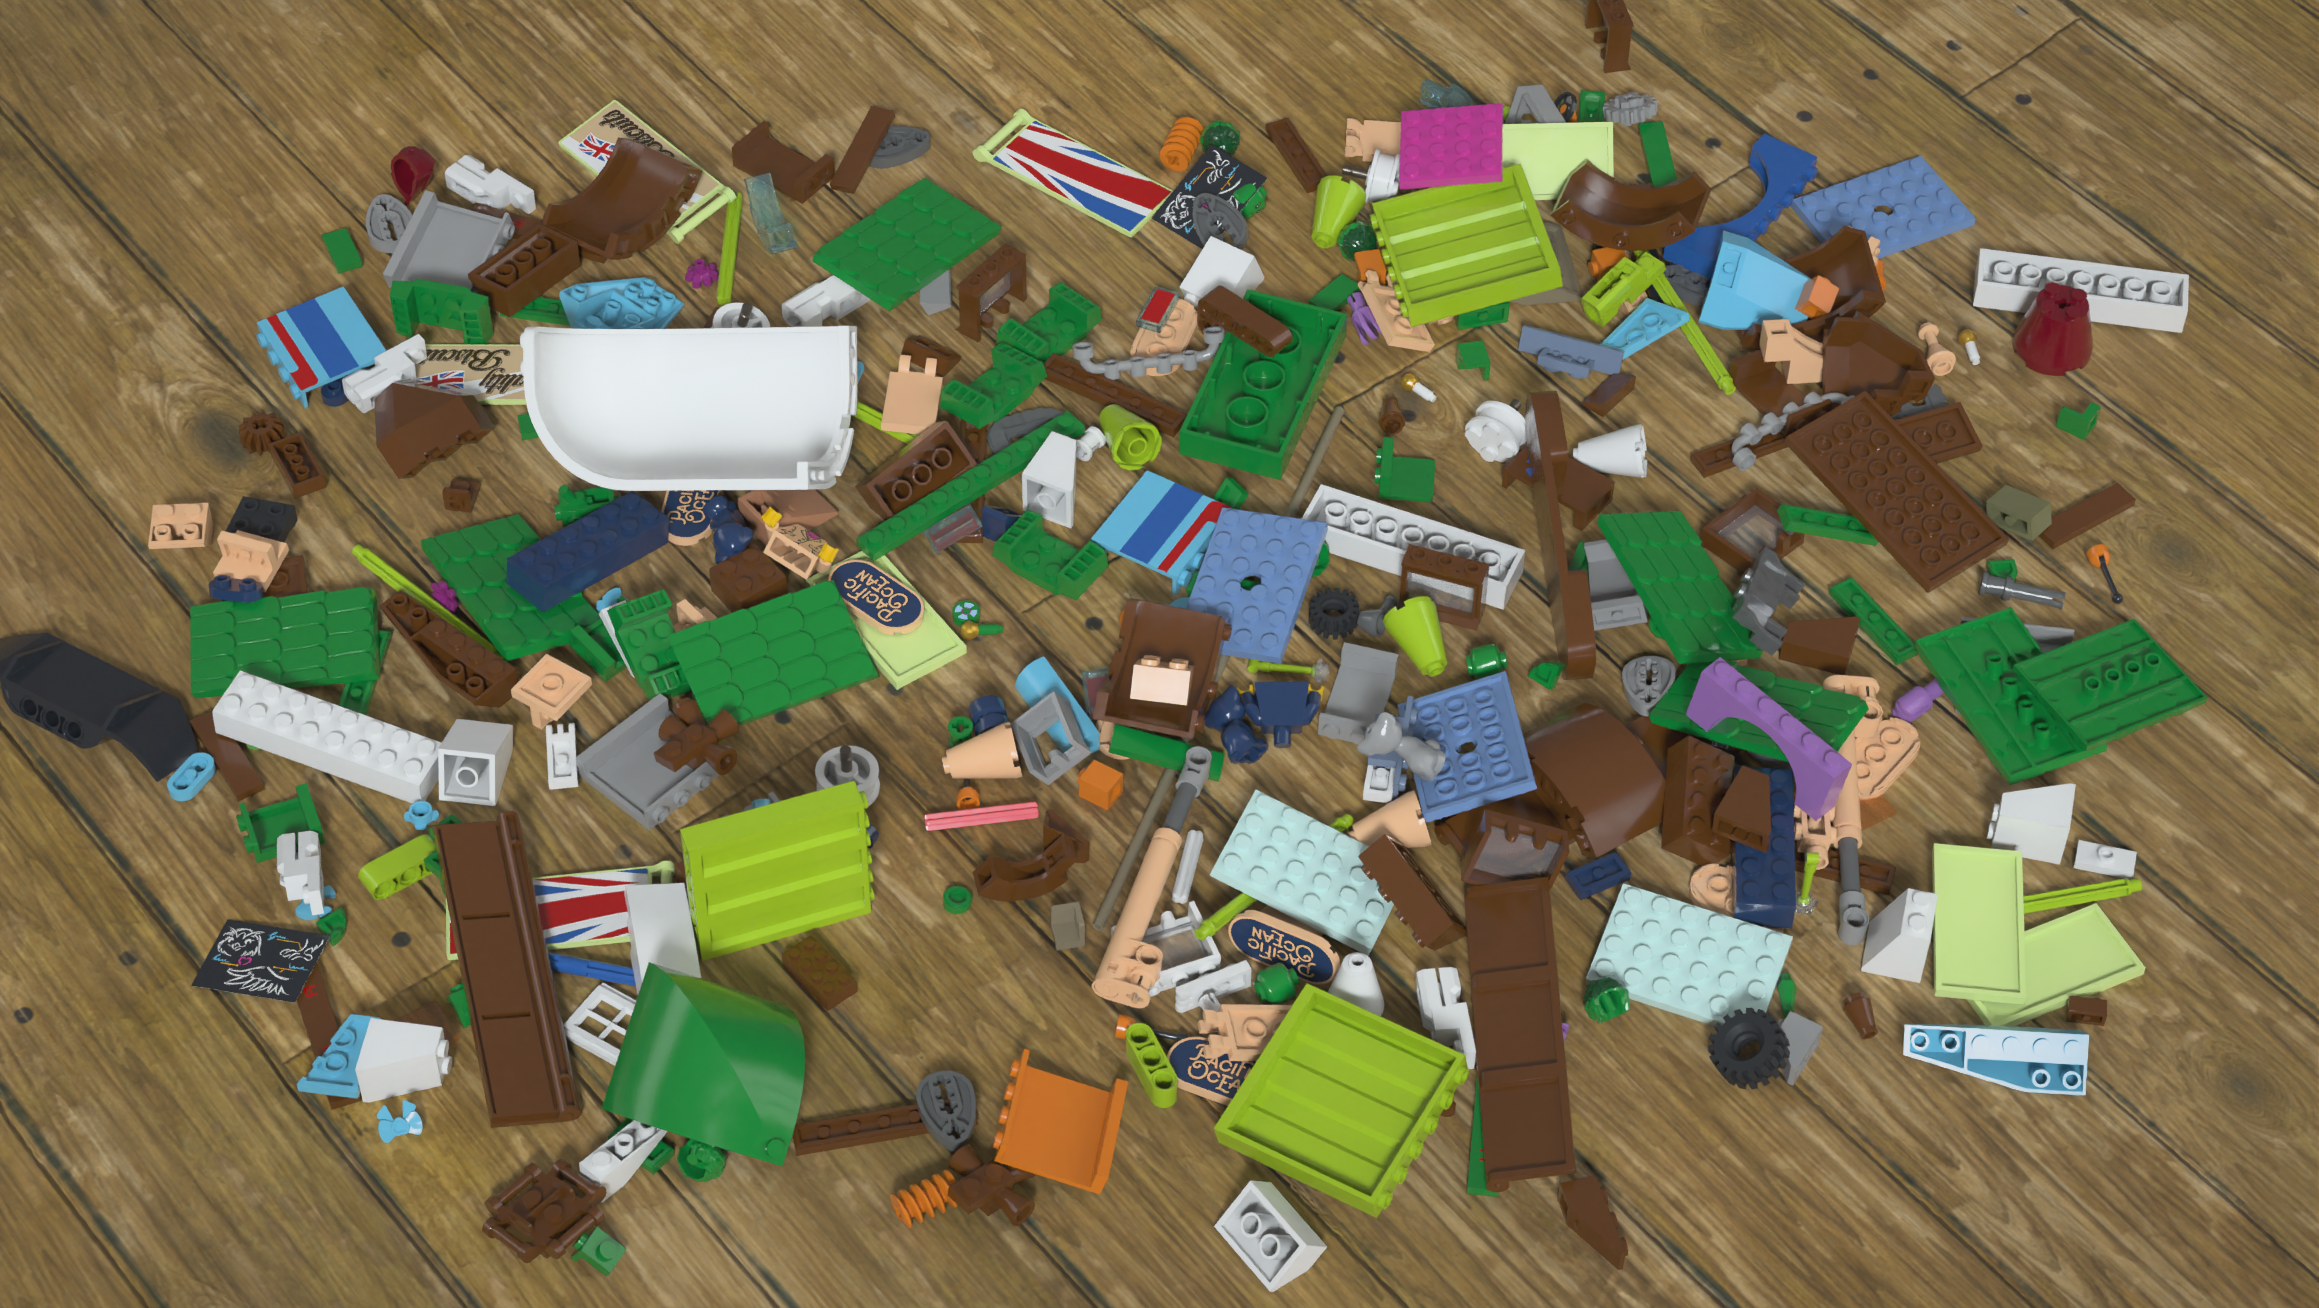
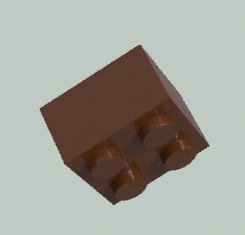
M756 544L709 569L711 591L732 613L788 594L786 576Z

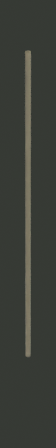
M1340 406L1335 407L1284 515L1285 517H1296L1344 415V408ZM1256 576L1253 582L1261 583V579ZM1221 655L1215 682H1219L1231 656ZM1180 737L1179 739L1180 742L1190 744L1192 740L1186 737ZM1165 769L1092 926L1095 930L1102 931L1177 773L1176 770Z

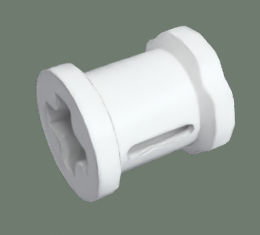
M1090 426L1085 431V435L1080 440H1076V457L1080 460L1089 461L1092 458V453L1097 448H1101L1106 444L1105 436L1098 428Z

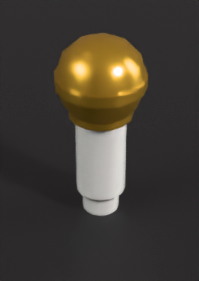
M1966 329L1960 333L1959 343L1966 348L1972 364L1978 365L1980 363V356L1976 347L1977 335L1974 331Z
M1408 373L1402 377L1401 386L1405 391L1415 392L1432 403L1436 400L1437 396L1422 385L1415 374Z

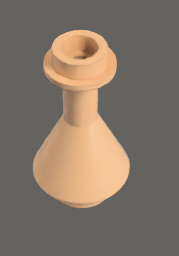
M1930 322L1924 323L1919 328L1918 336L1921 340H1925L1929 346L1926 360L1935 375H1946L1952 371L1956 362V356L1938 343L1936 338L1939 333L1938 327Z

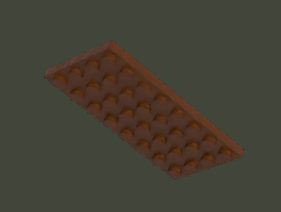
M1866 391L1786 437L1784 443L1927 593L2003 548L2009 541V538Z

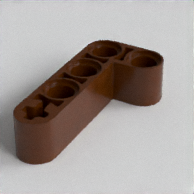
M1221 285L1215 287L1198 301L1197 324L1202 333L1208 327H1223L1226 331L1268 357H1274L1293 340L1290 330L1284 324Z

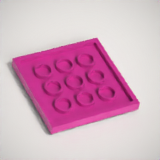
M1503 103L1401 111L1400 189L1503 182Z

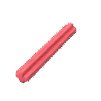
M1032 801L930 813L925 815L924 822L926 830L933 831L1035 819L1038 817L1039 811L1037 802Z

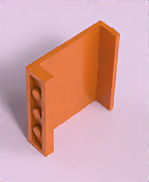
M1024 1049L1019 1060L1014 1058L1009 1071V1076L1013 1077V1081L1007 1084L1003 1100L1008 1101L1007 1106L1003 1105L998 1118V1123L1002 1124V1129L996 1131L992 1147L997 1149L994 1161L1100 1195L1109 1178L1128 1082L1117 1078L1111 1091L1107 1092L1027 1066L1030 1050Z

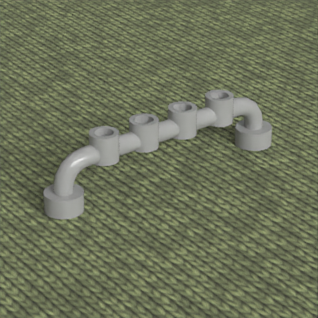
M1219 326L1205 328L1203 330L1204 342L1208 343L1209 347L1204 351L1186 350L1181 354L1173 355L1160 353L1155 357L1148 358L1135 356L1123 361L1110 359L1097 364L1090 361V358L1094 357L1093 344L1090 342H1079L1072 346L1073 357L1080 361L1081 366L1087 372L1104 374L1105 377L1112 380L1120 378V371L1130 370L1131 376L1141 377L1146 375V368L1156 367L1157 373L1166 374L1172 372V365L1182 364L1184 370L1192 371L1198 368V362L1210 360L1217 354L1220 343H1222L1225 337V330Z
M1811 392L1805 397L1804 405L1800 407L1795 402L1788 403L1782 411L1784 415L1780 417L1770 412L1762 418V425L1757 428L1752 423L1745 424L1740 430L1741 436L1736 438L1732 444L1733 464L1740 471L1749 469L1755 463L1756 455L1749 448L1742 447L1747 444H1757L1763 436L1769 433L1772 435L1779 433L1783 426L1786 425L1789 414L1830 399L1832 403L1842 405L1855 396L1847 397L1841 393H1828L1820 397L1816 392Z

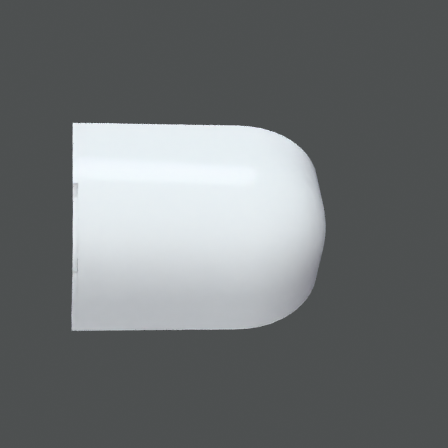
M857 326L704 329L526 327L524 332L521 333L520 344L523 348V360L520 368L521 374L524 376L525 399L532 424L540 440L551 455L568 471L589 483L604 488L625 491L810 490L832 487L836 483L835 476H841L844 471L854 435V429L849 428L851 415H856Z

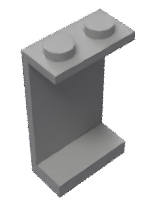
M1605 539L1584 543L1589 567V588L1594 631L1648 622L1647 608L1608 541Z
M1344 642L1341 650V665L1325 712H1320L1318 735L1359 745L1365 738L1367 727L1375 721V715L1385 711L1397 675L1399 654Z

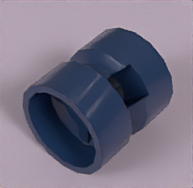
M993 695L983 696L974 700L969 706L968 712L970 720L973 722L975 736L1000 724L1009 722L1004 702L1000 697Z

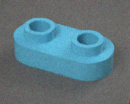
M202 752L191 755L169 778L167 787L170 797L181 802L192 799L215 774L216 767L213 757Z

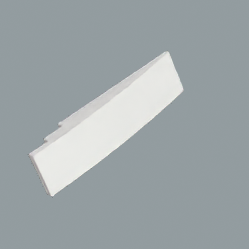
M684 883L626 885L624 895L628 911L627 925L631 942L630 956L637 994H639L649 962L701 978Z

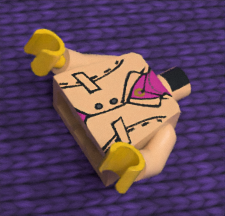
M769 506L761 516V520L766 523L765 527L769 540L763 553L806 580L809 579L815 570L822 574L827 573L839 549L829 546L828 542L823 540L818 534L810 532L801 525L795 524L780 527L778 522L783 516Z

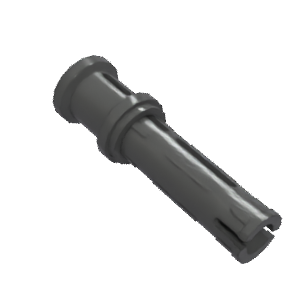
M1987 571L1983 572L1979 588V595L1981 596L1984 594L2001 597L2004 601L2015 598L2062 609L2064 602L2053 600V598L2065 600L2066 592L2017 583L2010 576L2006 578L1992 576Z

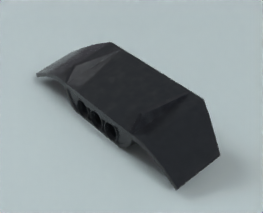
M49 633L23 634L0 638L1 690L5 702L14 714L83 749L92 748L114 739L120 742L142 763L156 782L177 770L191 755L199 753L187 715L178 698Z

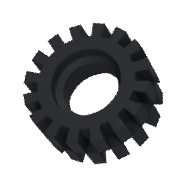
M1325 588V593L1320 590L1317 592V596L1313 595L1311 598L1308 620L1310 628L1312 630L1316 629L1315 633L1317 635L1324 633L1323 638L1328 639L1329 635H1333V640L1338 639V635H1341L1343 639L1347 637V632L1351 635L1354 632V628H1357L1359 603L1358 600L1355 601L1353 594L1348 596L1349 591L1345 589L1340 593V588H1335V592H1331L1330 588ZM1334 610L1343 613V615L1333 617L1326 615L1325 612Z

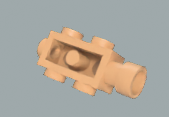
M1794 804V818L1796 820L1794 823V840H1797L1798 852L1804 853V859L1806 852H1818L1819 864H1817L1816 870L1823 869L1828 865V849L1830 844H1834L1836 841L1837 829L1830 824L1834 820L1835 806L1819 820L1815 821Z

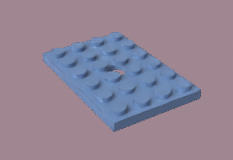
M1922 156L1795 198L1791 204V208L1821 244L1834 236L1843 226H1850L1865 231L1868 240L1871 236L1880 240V245L1877 247L1880 249V253L1877 256L1878 259L1974 226L1976 220L1974 215ZM1877 206H1887L1892 209L1893 213L1887 215L1884 212H1875L1874 208Z
M1222 508L1186 609L1229 617L1228 624L1232 625L1230 640L1224 641L1221 655L1278 664L1282 663L1328 531L1326 522ZM1257 576L1261 579L1260 585L1254 586L1251 591L1241 588V582L1244 578Z
M1506 671L1413 699V708L1418 709L1416 726L1410 725V730H1414V737L1423 742L1432 739L1436 740L1440 744V750L1445 754L1444 765L1434 781H1423L1414 774L1422 814L1426 823L1537 789ZM1407 702L1398 704L1400 717L1405 715ZM1472 742L1476 746V749L1466 754L1459 753L1462 749L1461 745L1464 743Z

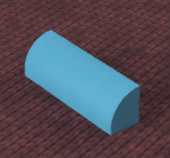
M1041 657L1026 666L1019 674L1015 688L1030 709L1055 691L1071 703L1070 708L1087 747L1092 753L1098 751L1099 731L1046 658ZM1060 720L1046 730L1062 753L1073 746L1068 742Z

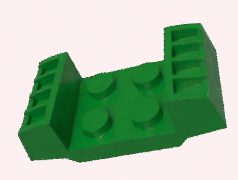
M421 279L412 282L392 281L390 299L396 333L413 337L421 323L463 331L465 344H487L494 335L487 296L473 293L468 287Z
M1060 282L1049 289V305L1021 325L1012 318L1008 319L998 329L996 346L1004 342L1042 361L1044 364L1053 353L1062 356L1072 349L1074 344L1081 342L1087 337L1089 331L1102 320L1100 307Z
M1003 342L991 349L993 366L968 386L952 379L941 390L940 408L976 426L978 429L992 421L997 422L1033 394L1034 389L1047 377L1042 361Z
M1026 510L995 542L992 552L993 557L1006 564L1015 574L1055 595L1062 594L1076 601L1109 567L1106 551L1100 546L1089 541L1079 550L1043 531V516L1030 510Z
M664 589L607 610L615 630V637L638 686L643 689L649 701L659 693L670 699L692 691L667 635L673 634L676 631L667 614L673 605Z

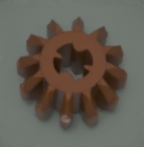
M264 410L258 415L252 413L251 418L244 417L243 424L239 425L240 442L243 448H247L250 454L256 451L260 456L263 452L270 453L268 444L283 439L286 436L281 418H277L275 413L267 415Z

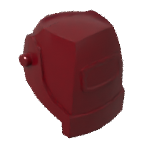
M414 146L403 148L391 160V176L398 191L406 199L404 203L406 206L426 189L433 178L436 168L435 159L426 150Z

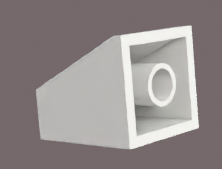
M1210 236L1180 285V289L1184 295V300L1190 302L1193 306H1197L1198 301L1218 285L1227 288L1243 299L1247 289L1255 290L1265 277L1255 256Z
M1052 431L1022 473L1023 511L1030 510L1036 512L1046 520L1071 529L1074 524L1076 493V440Z
M456 719L438 748L439 800L496 806L513 751V725Z
M2069 783L2003 793L2000 804H1994L1991 821L1996 822H1990L1988 827L1987 839L1992 840L1991 849L2022 851L2023 858L2060 865L2070 830L2076 784Z
M1908 888L1869 922L1861 967L1862 972L1920 983L1931 940L1938 894Z
M370 1018L355 1068L363 1102L370 1103L442 1086L445 1074L449 1075L452 1067V1057L448 1056L449 1041L445 1040L443 1027Z

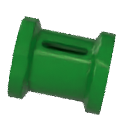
M958 716L949 721L948 732L951 735L948 740L949 748L959 745V738L962 739V743L973 738L971 736L973 722L969 718ZM960 724L963 726V732H960Z

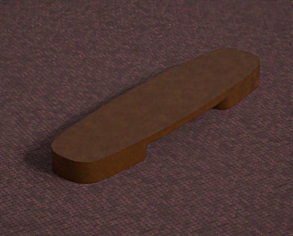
M1557 391L1528 392L1525 410L1527 446L1559 662L1564 664L1561 675L1563 680L1591 679L1594 676L1596 664V642L1586 570L1568 571L1557 497L1563 496L1568 464V447Z

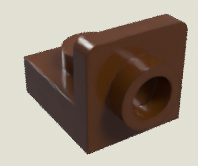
M452 479L450 487H444L442 492L445 509L472 513L480 491L479 482Z

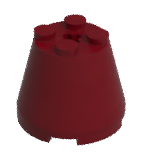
M2051 282L2046 284L2045 288L2038 293L2017 326L2013 338L2014 353H2018L2027 362L2026 367L2045 375L2065 376V372L2078 368L2083 369L2088 364L2093 350V337L2089 302L2087 300V293L2083 289H2075Z

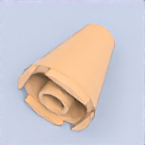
M1010 722L1000 724L946 750L947 756L942 757L945 774L951 773L952 779H1017L1022 777Z
M1415 791L1403 794L1352 825L1353 831L1348 832L1351 838L1369 847L1384 834L1403 843L1406 849L1432 845Z

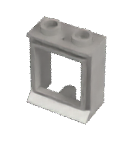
M1543 85L1517 86L1505 124H1533L1531 120H1521L1523 114L1533 113L1538 123H1566Z
M1055 691L1011 723L1029 773L1047 785H1050L1092 753L1083 740L1070 708L1071 703ZM1060 720L1068 742L1073 746L1064 753L1056 749L1050 751L1048 755L1051 763L1046 766L1035 738Z

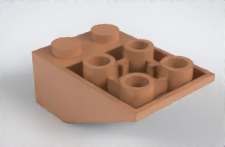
M815 489L752 490L738 498L739 512L744 517L747 527L753 531V534L765 546H767L769 540L765 527L766 523L761 520V516L769 506L783 516L778 522L780 527L798 524L809 531L838 515V512Z

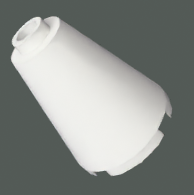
M1636 424L1578 442V448H1573V458L1597 472L1638 478L1647 477V459H1645V451L1647 449L1644 427L1642 424Z
M1359 952L1348 954L1343 959L1328 993L1381 1016L1384 1011V999L1371 959Z

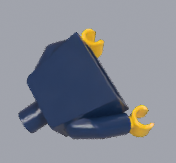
M1255 682L1254 693L1252 684L1249 685V690L1247 691L1240 690L1239 686L1236 687L1246 714L1254 725L1260 726L1263 734H1274V747L1276 748L1290 747L1291 734L1302 733V727L1311 723L1320 709L1324 686H1321L1320 690H1313L1309 682Z

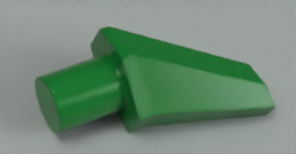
M1783 973L1779 977L1780 983L1777 987L1783 1014L1786 1019L1790 1011L1794 1012L1797 986L1791 979L1790 974Z

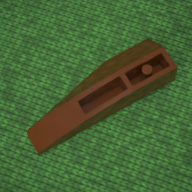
M402 590L396 592L380 605L383 613L433 675L445 685L477 706L500 708L513 698L511 689L518 683L517 671L513 666Z

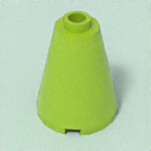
M1326 176L1320 180L1317 186L1311 235L1312 240L1318 247L1330 248L1335 246L1340 236V231L1346 225H1350L1365 206L1367 195L1364 189L1352 180L1349 183L1341 181V176Z
M1116 404L1109 405L1101 411L1099 422L1116 464L1129 471L1139 470L1143 468L1142 465L1147 461L1152 462L1161 450L1162 438L1158 429L1152 423Z
M1428 596L1408 599L1404 601L1405 607L1397 610L1396 606L1393 607L1384 616L1383 624L1388 633L1423 675L1437 676L1444 671V667L1447 665V658L1436 604Z

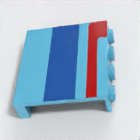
M344 286L257 322L259 333L256 334V338L260 347L268 350L267 355L271 364L279 367L278 372L282 381L289 383V389L295 400L299 399L304 408L308 407L306 392L375 364L374 357L386 352V349Z
M1147 470L1094 534L1091 542L1104 549L1106 554L1108 551H1111L1171 578L1172 594L1176 595L1182 587L1188 585L1195 570L1201 568L1222 508L1231 509V507Z

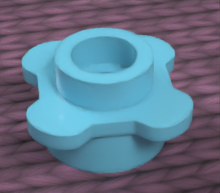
M426 801L414 802L409 807V811L404 814V820L414 824L415 829L419 831L425 830L430 822L436 821L439 818L438 811L432 810V806Z

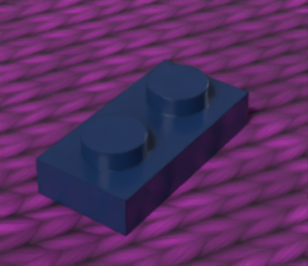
M1614 852L1567 872L1565 880L1579 900H1583L1630 880L1631 871L1617 852Z

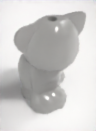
M1387 712L1381 713L1378 719L1367 727L1365 738L1357 746L1358 751L1364 755H1386L1395 750L1405 760L1409 769L1426 782L1435 780L1436 775L1441 771L1445 762V754L1440 750V744L1436 740L1432 739L1423 742L1416 737L1402 736L1401 724L1396 721L1392 714Z

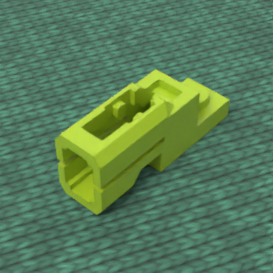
M1647 252L1635 263L1624 257L1580 299L1585 315L1603 328L1617 314L1619 307L1625 301L1632 304L1666 270L1665 263Z

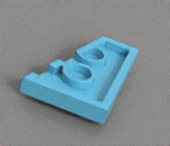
M1646 298L1600 345L1625 351L1623 359L1690 321L1689 314L1680 309Z
M350 1014L330 1040L331 1045L322 1057L318 1056L312 1064V1070L297 1083L298 1091L358 1099L360 1088L355 1068L370 1018L380 1019V1017Z

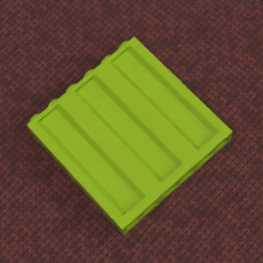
M1521 163L1503 168V182L1431 187L1372 203L1374 214L1369 215L1373 230L1378 229V232H1375L1379 247L1384 246V249L1381 250L1385 265L1390 264V267H1387L1390 281H1396V285H1393L1396 299H1402V302L1399 303L1403 318L1408 317L1411 327L1563 287L1560 266Z
M855 781L680 829L690 915L695 944L701 961L871 913V901L875 900L870 884L873 882V875L869 864H872V858L867 847L871 845L866 829L870 825L867 813L864 810L868 808V802L864 791L859 792Z
M1306 983L1215 1125L1214 1131L1218 1143L1377 1218L1382 1209L1386 1210L1389 1207L1396 1186L1398 1184L1401 1185L1406 1179L1408 1167L1412 1160H1416L1420 1156L1424 1146L1423 1142L1428 1134L1432 1135L1435 1132L1442 1111L1447 1110L1451 1106L1458 1085L1465 1083L1469 1074L1466 1057L1460 1052Z

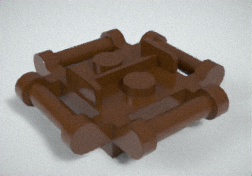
M564 1159L557 1160L547 1175L536 1164L530 1163L524 1168V1173L496 1197L491 1196L484 1202L488 1211L496 1218L492 1217L486 1220L483 1224L482 1232L489 1238H496L512 1249L524 1263H530L540 1254L546 1259L550 1256L559 1259L566 1253L565 1249L590 1227L593 1225L598 1226L605 1219L604 1214L597 1205L605 1198L606 1188L599 1183L593 1184L574 1171L571 1164ZM563 1180H567L586 1195L582 1199L575 1195L573 1188L564 1183ZM531 1182L535 1183L533 1187L508 1208L504 1206Z

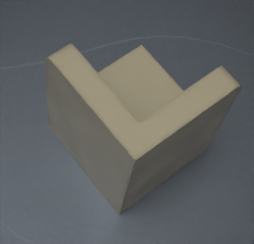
M1072 902L1051 906L1050 928L1056 951L1085 946V923L1080 903Z

